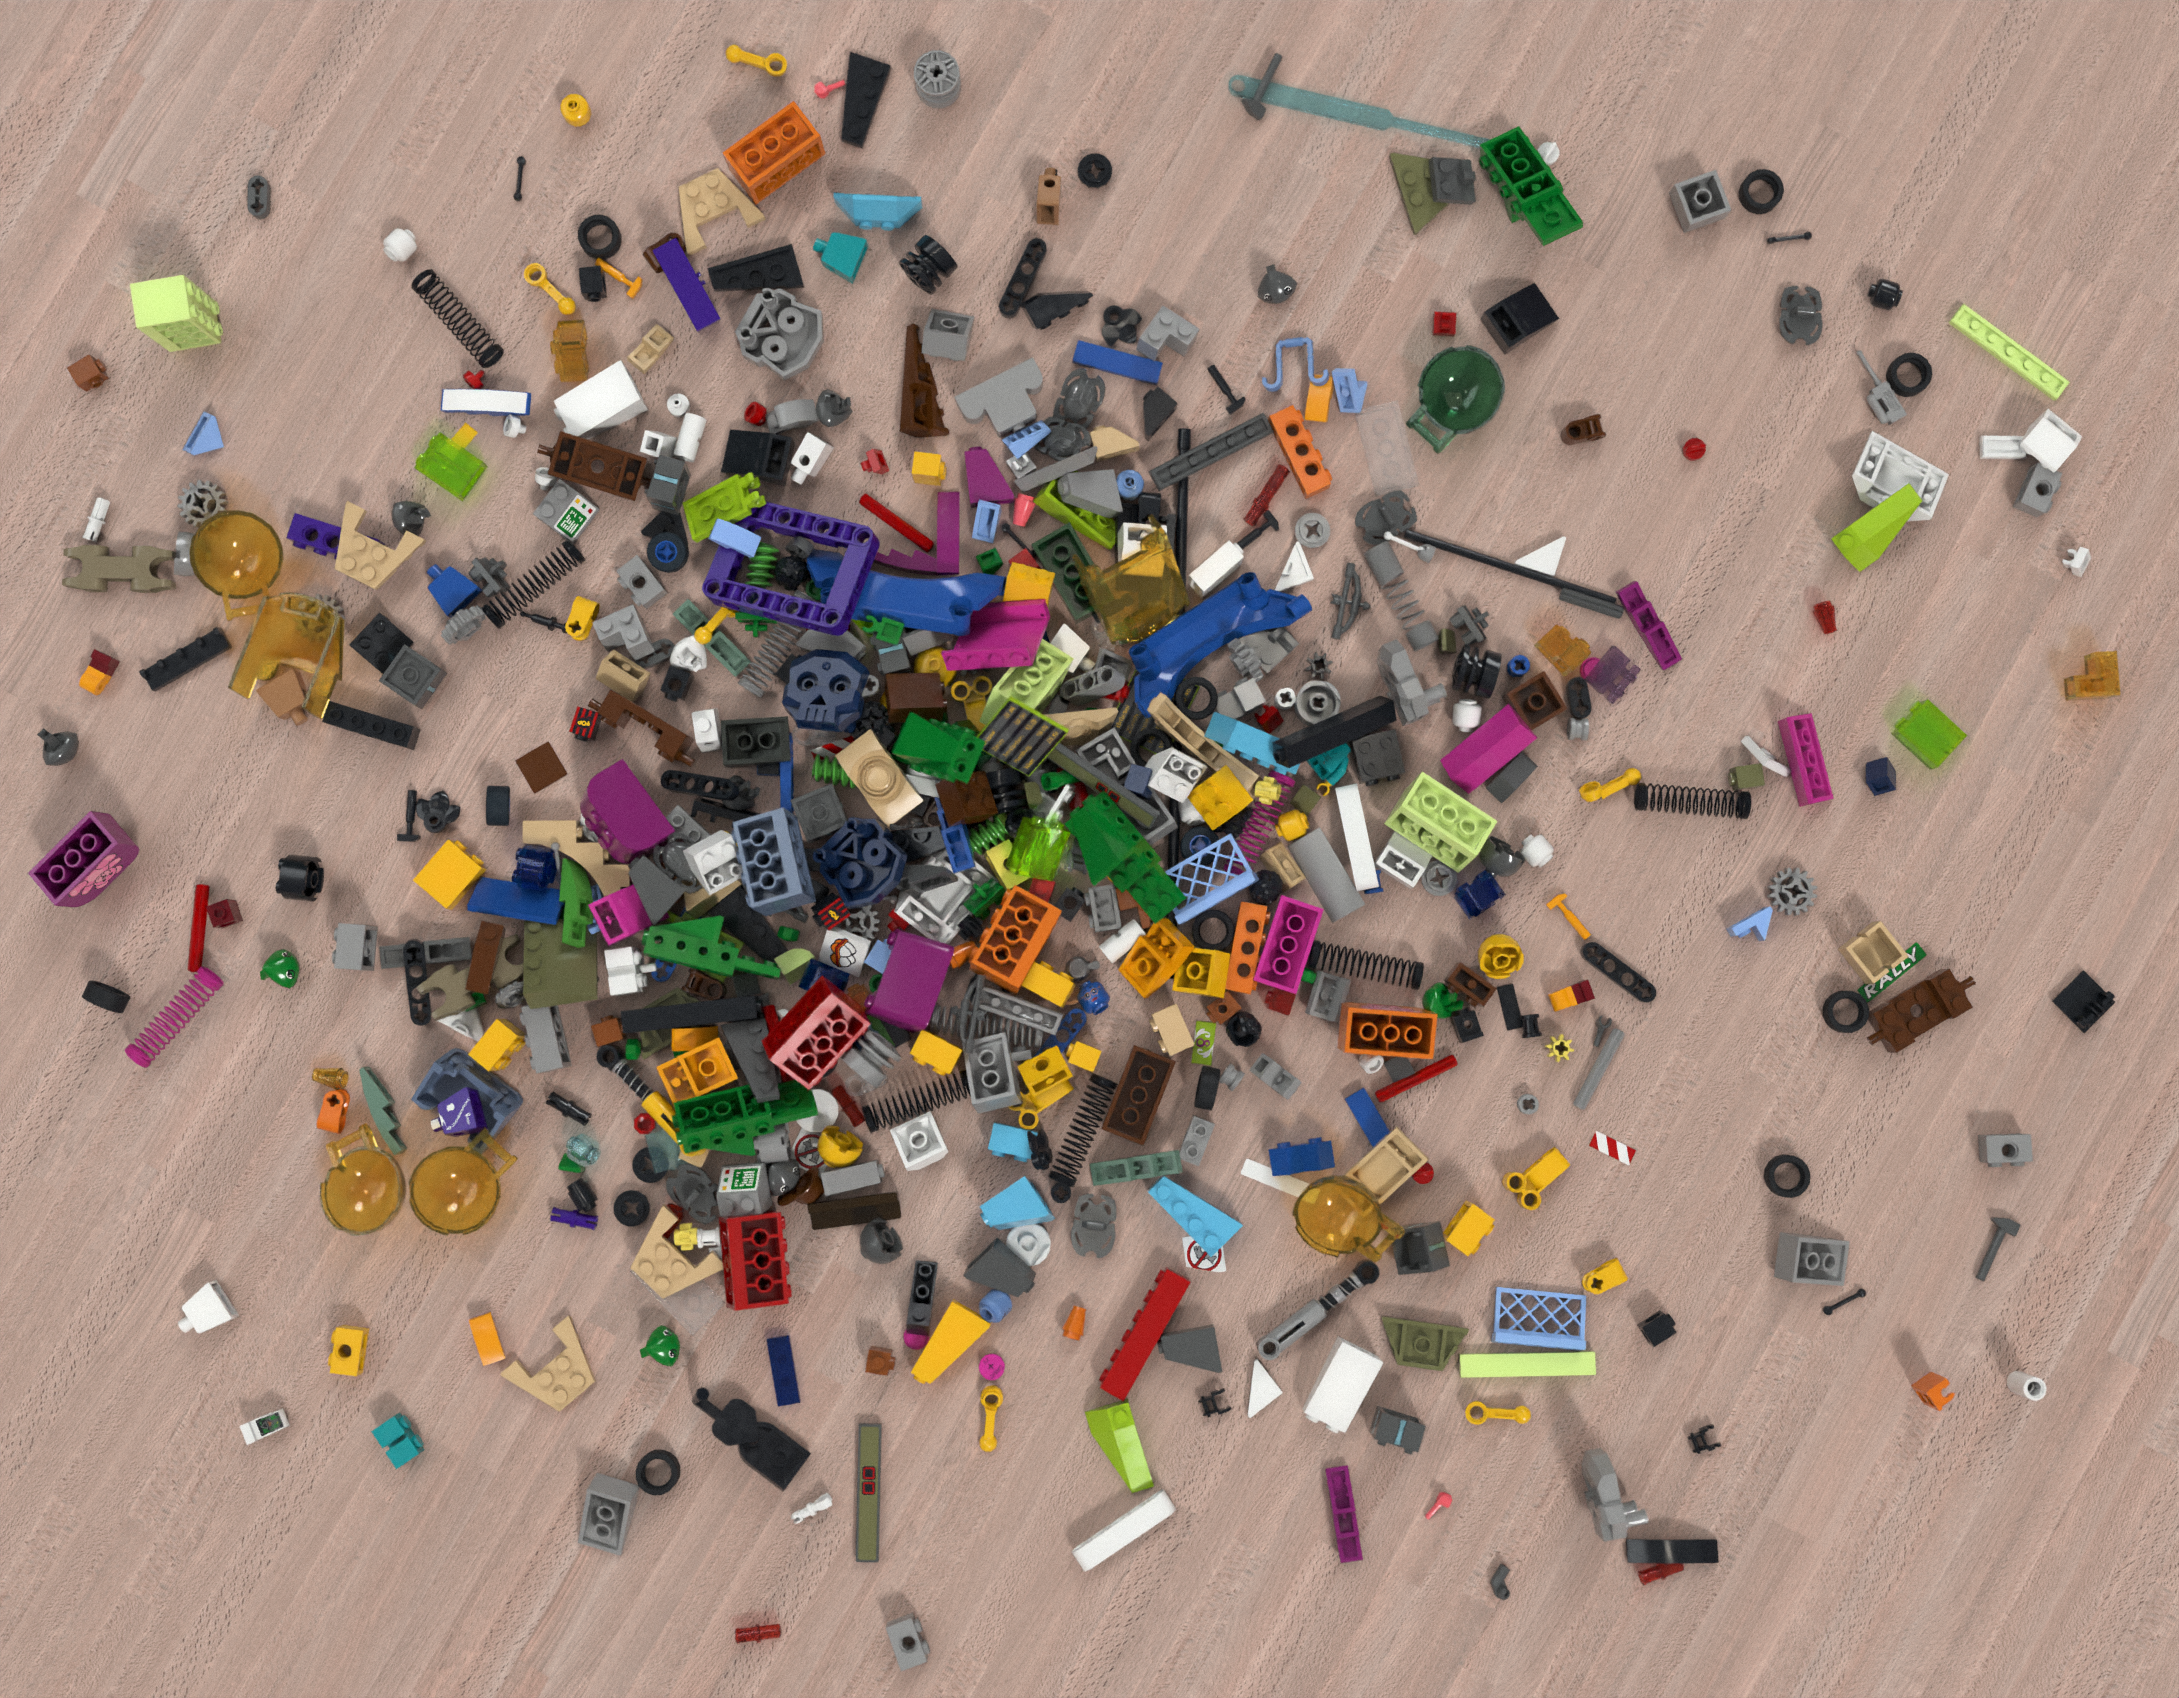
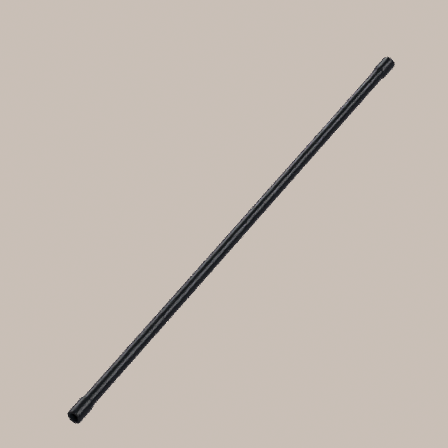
M1178 429L1177 449L1179 456L1191 448V429ZM1189 477L1179 481L1177 484L1174 620L1185 613ZM1174 740V749L1182 752L1181 744ZM1169 797V813L1174 818L1178 828L1168 834V869L1179 864L1180 815L1178 801ZM1168 875L1176 884L1177 877ZM1172 910L1166 915V919H1169L1177 927L1175 914ZM1175 973L1169 979H1174Z

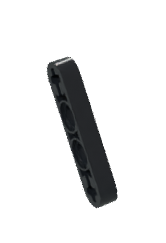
M1034 238L1030 240L1000 300L999 310L1004 318L1010 319L1018 314L1021 308L1020 304L1024 302L1047 253L1046 243L1042 239ZM1037 245H1040L1042 252L1038 251L1035 256V260H1033L1032 256L1034 252L1032 247H1037ZM1029 263L1033 265L1034 271L1030 274L1023 273L1021 268L1024 264ZM1015 283H1021L1025 288L1022 293L1017 294L1013 292L1012 286ZM1008 295H1011L1015 298L1012 303L1014 310L1005 312L1004 305H1009L1011 297Z
M667 770L662 774L660 780L663 788L676 793L732 801L739 794L738 784L726 778ZM675 778L679 781V784L675 782L669 783V781ZM693 778L695 781L694 786L691 789H687V782ZM712 781V790L710 792H706V784ZM720 788H731V790L725 793Z
M410 939L403 947L410 1016L414 1024L423 1026L431 1020L430 993H426L421 999H416L413 997L412 991L428 979L424 945L420 940ZM411 944H415L417 948L420 947L416 957L417 959L422 958V961L415 960L408 963V959H413L412 952L407 951ZM412 966H420L423 970L422 975L413 977L409 972ZM427 1002V1005H422L423 1013L428 1015L424 1017V1020H420L419 1017H415V1014H418V1005L413 1006V1003L421 1004Z
M1589 942L1582 946V958L1635 999L1644 1003L1655 999V987L1601 945ZM1595 947L1596 949L1594 952L1598 956H1602L1603 953L1605 954V956L1602 959H1600L1599 964H1596V961L1599 960L1598 958H1596L1595 956H1587L1589 953L1587 951V948ZM1608 959L1615 962V969L1612 972H1607L1604 969V962ZM1624 973H1630L1633 976L1631 985L1626 986L1622 983L1621 979ZM1639 980L1641 981L1638 984L1639 987L1643 989L1649 988V997L1642 998V992L1639 989H1635L1634 992L1632 991V988L1637 985Z

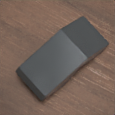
M1521 751L1486 789L1502 804L1538 766Z

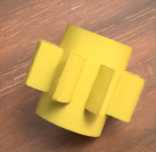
M1264 776V781H1257L1255 797L1259 798L1261 804L1272 805L1273 800H1279L1281 784H1277L1275 778Z
M1562 1034L1558 1036V1040L1551 1036L1550 1040L1552 1042L1550 1045H1545L1550 1051L1547 1057L1555 1056V1062H1559L1561 1057L1569 1060L1567 1054L1574 1051L1569 1046L1572 1040L1564 1041ZM1560 1044V1046L1564 1047V1050L1558 1052V1050H1555V1045Z
M681 1223L679 1225L680 1229H674L675 1246H681V1251L694 1249L693 1245L697 1244L698 1227L692 1228V1223Z

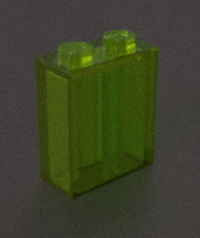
M439 432L437 436L435 435L431 438L425 453L418 456L414 468L463 502L488 466Z
M1928 699L1921 702L1916 701L1909 708L1910 714L1906 718L1901 717L1894 724L1896 729L1891 734L1931 770L1938 768L1967 735Z
M1033 816L1032 818L1023 817L1006 867L1015 875L1053 881L1071 832L1064 827V823L1052 819L1051 822H1048L1038 816Z

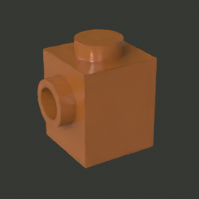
M90 354L67 367L76 385L86 392L92 388L100 387L105 380L109 379L105 372L107 367L100 358H94Z
M1226 991L1224 998H1217L1206 1007L1208 1012L1205 1014L1213 1024L1218 1022L1221 1025L1238 1012L1241 1007L1229 991Z
M613 1015L600 1018L601 1023L591 1026L597 1047L627 1039V1033L623 1034L621 1017L614 1018Z
M871 1346L868 1352L865 1372L888 1376L890 1370H894L896 1357L892 1356L893 1350Z

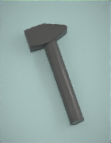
M1275 53L1252 100H1241L1247 113L1256 120H1261L1266 112V108L1260 102L1283 58L1278 53Z
M1990 1218L1998 1228L1976 1275L1977 1279L1985 1281L2005 1234L2016 1236L2021 1224L2008 1218Z

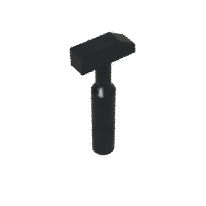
M1214 364L1211 365L1207 370L1223 394L1227 395L1232 405L1226 408L1229 415L1243 407L1246 399L1243 396L1237 401L1231 393V388Z
M1269 510L1263 514L1267 522L1261 527L1255 528L1237 543L1242 550L1261 536L1262 532L1271 526L1275 532L1279 530L1278 521Z
M408 790L406 809L407 831L406 834H397V841L416 842L421 839V835H412L417 791Z

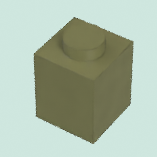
M1762 764L1731 768L1730 773H1728V783L1732 786L1733 791L1764 786Z

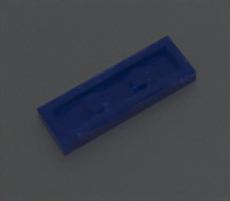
M790 1334L767 1338L778 1407L800 1403L801 1399Z

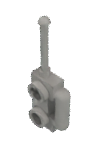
M1859 350L1856 355L1860 357L1876 386L1869 391L1870 395L1867 396V402L1880 423L1885 424L1888 422L1891 425L1906 416L1907 413L1895 396L1894 390L1890 388V384L1887 381L1882 383L1877 378L1864 357L1863 351Z

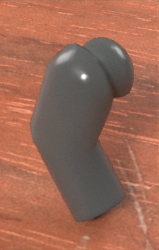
M1500 1564L1491 1578V1586L1497 1598L1506 1600L1510 1596V1591L1507 1589L1505 1578L1510 1569L1503 1564Z

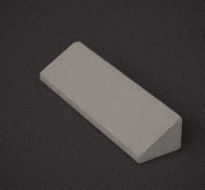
M1094 446L1016 479L1014 482L1022 492L1031 490L1067 473L1092 464L1098 448Z
M985 984L984 989L981 991L979 1008L1056 1035L1064 1013ZM975 995L971 1004L972 1006L974 1005Z

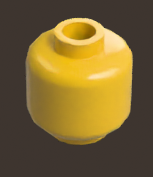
M570 94L562 100L560 111L568 124L581 127L590 120L591 108L583 96Z
M1297 809L1280 814L1278 824H1275L1278 836H1283L1287 841L1304 837L1307 834V829L1310 828L1306 814Z

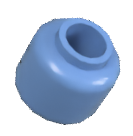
M1128 469L1122 471L1117 476L1116 482L1120 498L1129 501L1135 500L1143 492L1144 481L1139 472Z
M996 1289L990 1290L979 1302L980 1315L987 1322H1000L1012 1310V1301L1009 1294Z

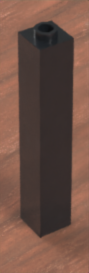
M1381 695L1272 742L1274 749L1273 757L1276 763L1291 768L1397 721L1394 700Z
M758 995L621 1011L623 1034L761 1018L760 1013H763L762 999L759 1000Z

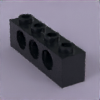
M332 701L328 702L322 720L326 724L411 750L415 749L421 729Z

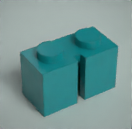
M401 1413L396 1414L371 1431L382 1449L387 1445L390 1448L385 1453L396 1469L425 1450L423 1440L418 1434H414L410 1428L411 1423L405 1415L402 1416Z

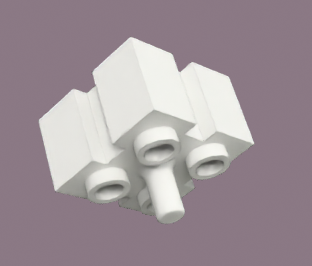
M637 947L604 951L609 974L610 996L645 992V987L648 986L646 973L657 971L656 963L645 964L644 954Z

